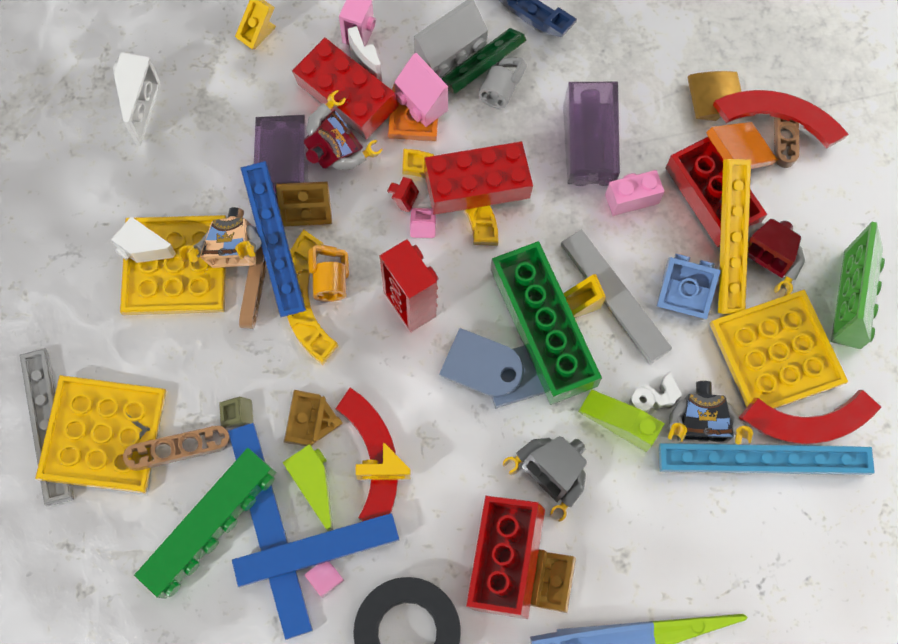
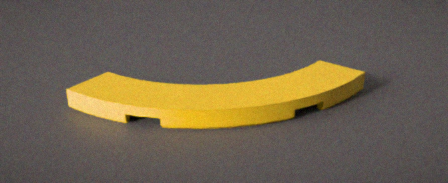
M403 149L402 174L425 178L424 157L434 156V154L413 149ZM491 206L466 209L465 212L472 228L473 245L498 246V228Z
M303 229L290 252L306 311L289 315L287 318L303 348L316 361L324 365L338 347V343L317 322L311 309L308 290L311 274L309 273L308 250L315 245L321 246L324 244Z

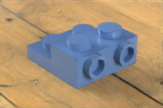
M675 254L674 258L668 257L656 306L707 319L721 270L714 269V263L700 260L699 264L689 262L690 257Z

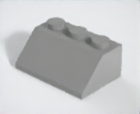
M466 0L414 36V54L417 53L440 78L445 76L452 67L462 64L467 60L468 56L475 51L478 52L487 44L488 30L474 0Z

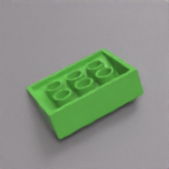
M871 222L844 251L831 336L832 343L862 349L869 342H872L874 338L875 328L872 325L873 319L878 313V304H875L876 296L880 293L882 282L879 281V275L885 264V259L882 258L883 246L877 222Z

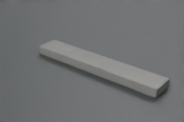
M579 230L562 241V248L585 278L593 274L597 275L606 296L605 305L647 361L651 364L671 351L672 347L583 230Z
M46 348L20 354L37 464H39L55 396L49 352ZM40 481L45 506L48 507L74 500L71 484Z

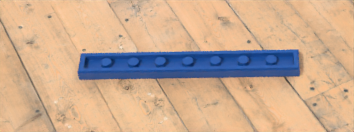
M254 423L228 430L236 460L248 447L265 461ZM271 485L267 490L260 491L255 497V504L249 509L261 551L288 543ZM297 572L269 579L285 640L312 632L313 628Z

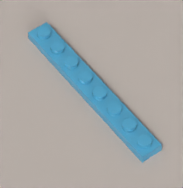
M659 444L660 472L872 475L875 473L872 447Z

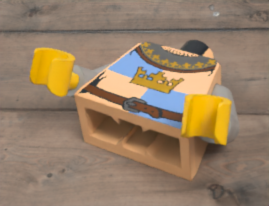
M231 207L229 208L227 219L213 220L201 241L195 245L182 246L179 249V254L182 261L189 259L190 262H197L198 257H200L212 268L256 265V251L261 247L262 242L257 228L243 218L244 210Z

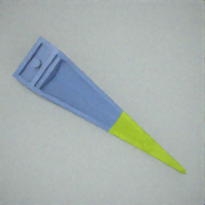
M744 614L565 628L557 629V632L531 636L530 641L531 644H676L745 621L748 617Z

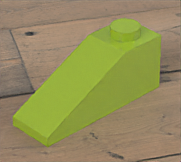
M592 389L578 411L645 452L652 447L665 424L639 408Z
M309 444L282 463L326 530L332 531L333 523L327 471L323 465L327 460L319 448L314 451Z

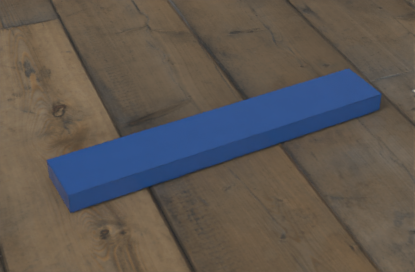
M264 161L241 167L280 317L304 312L306 308L267 162Z
M390 513L232 559L237 585L240 588L400 540L393 515Z

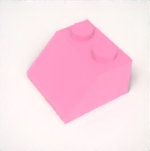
M417 53L413 54L394 82L397 101L401 105L405 104L410 109V114L417 122L421 121L427 127L448 111V86Z

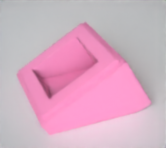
M411 208L410 236L413 238H434L436 215H433L432 209Z
M330 562L319 564L304 574L322 598L344 581Z

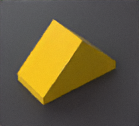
M596 274L589 276L563 293L574 318L601 309L606 298Z

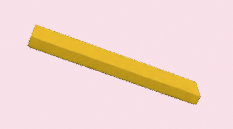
M723 159L719 269L721 271L719 274L718 313L733 314L746 309L751 160Z

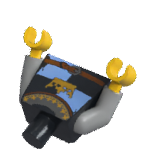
M697 381L696 394H688L684 400L679 401L669 416L670 431L668 439L670 440L673 435H678L677 440L680 442L727 443L736 435V444L740 445L742 438H746L749 443H752L753 430L743 424L724 395H712L711 381Z

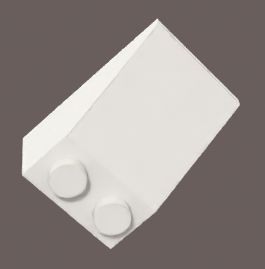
M121 52L118 61L114 63L113 74L123 122L135 144L141 146L161 82L150 57Z

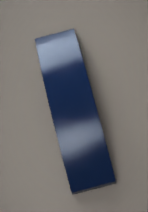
M499 0L523 21L550 35L563 37L577 22V18L558 7L556 10H553L539 0Z

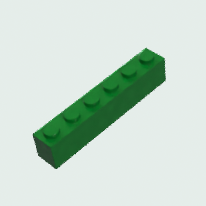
M247 447L134 576L157 598L166 599L175 595L181 587L180 582L186 575L190 576L198 569L200 559L205 554H210L218 546V539L224 532L228 533L235 527L238 522V516L243 511H248L255 504V497L261 490L265 491L272 485L277 472Z

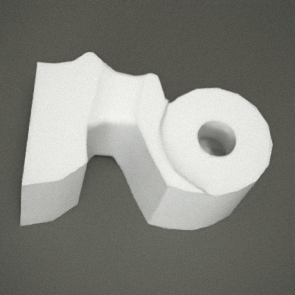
M669 373L665 376L659 387L663 394H658L650 386L644 385L633 393L629 405L639 408L646 413L650 411L652 406L656 410L670 409L680 400L682 394L672 373Z

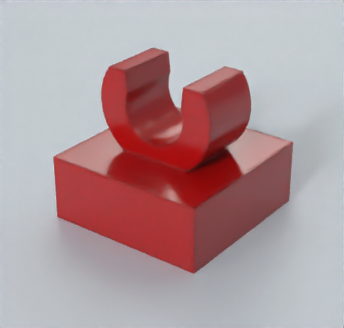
M406 177L402 178L400 184L391 183L387 190L388 193L393 194L391 198L395 200L400 210L410 212L419 194V190L413 180Z

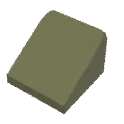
M236 397L219 402L220 423L222 427H239L254 422L251 399Z

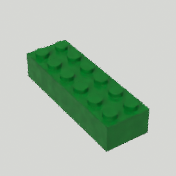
M537 241L492 258L491 272L550 405L598 387L602 376L540 242Z

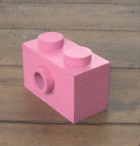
M346 0L339 15L342 43L349 45L348 29L357 26L363 45H367L376 23V18L373 17L372 0Z
M657 170L638 175L631 173L622 179L609 182L605 196L611 213L615 216L657 205L660 203L665 191Z

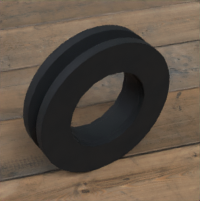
M415 577L395 578L376 587L362 602L354 622V644H381L378 637L379 625L384 615L394 606L403 603L417 604L426 609L434 620L436 626V641L434 644L460 643V620L451 599L433 583Z

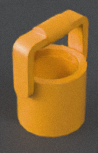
M313 246L308 250L309 273H313L314 299L323 302L345 299L347 296L346 279L349 276L348 253L345 250L332 246ZM316 253L340 257L341 263L322 262L316 264Z

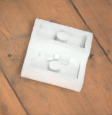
M357 26L349 28L348 37L352 59L382 82L381 63L374 44L364 46Z

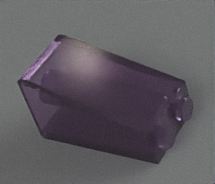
M618 81L568 82L563 104L567 184H574L576 186H586L588 184L608 186L609 182L617 180L620 174Z
M305 115L255 118L254 164L267 162L276 199V184L309 182L308 159L306 158L308 148L304 144V139L307 137Z

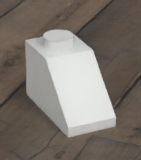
M130 217L111 239L116 246L115 252L125 260L131 258L136 263L173 258L176 255L170 243L133 217Z

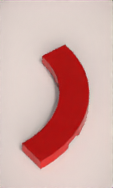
M749 90L724 96L713 103V106L726 123L742 117L755 116V114H770L769 116L798 122L804 126V129L814 135L826 149L844 140L849 135L832 116L821 108L787 93Z
M350 387L335 409L351 422L359 432L367 447L370 460H377L378 464H383V443L396 454L391 435L374 407L362 395ZM371 480L369 494L358 519L363 522L390 514L395 503L398 480Z
M858 390L846 403L830 413L799 417L780 412L764 403L761 399L754 398L739 418L756 431L775 439L802 444L821 443L841 438L857 430L868 422L881 409V406L864 390Z

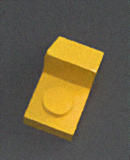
M249 0L235 37L252 50L256 49L276 27L269 21L275 7L265 0Z
M383 443V464H378L377 460H363L362 464H356L357 480L411 479V470Z

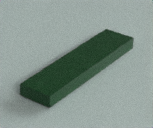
M509 28L441 78L448 86V91L454 94L459 92L526 42L525 34Z

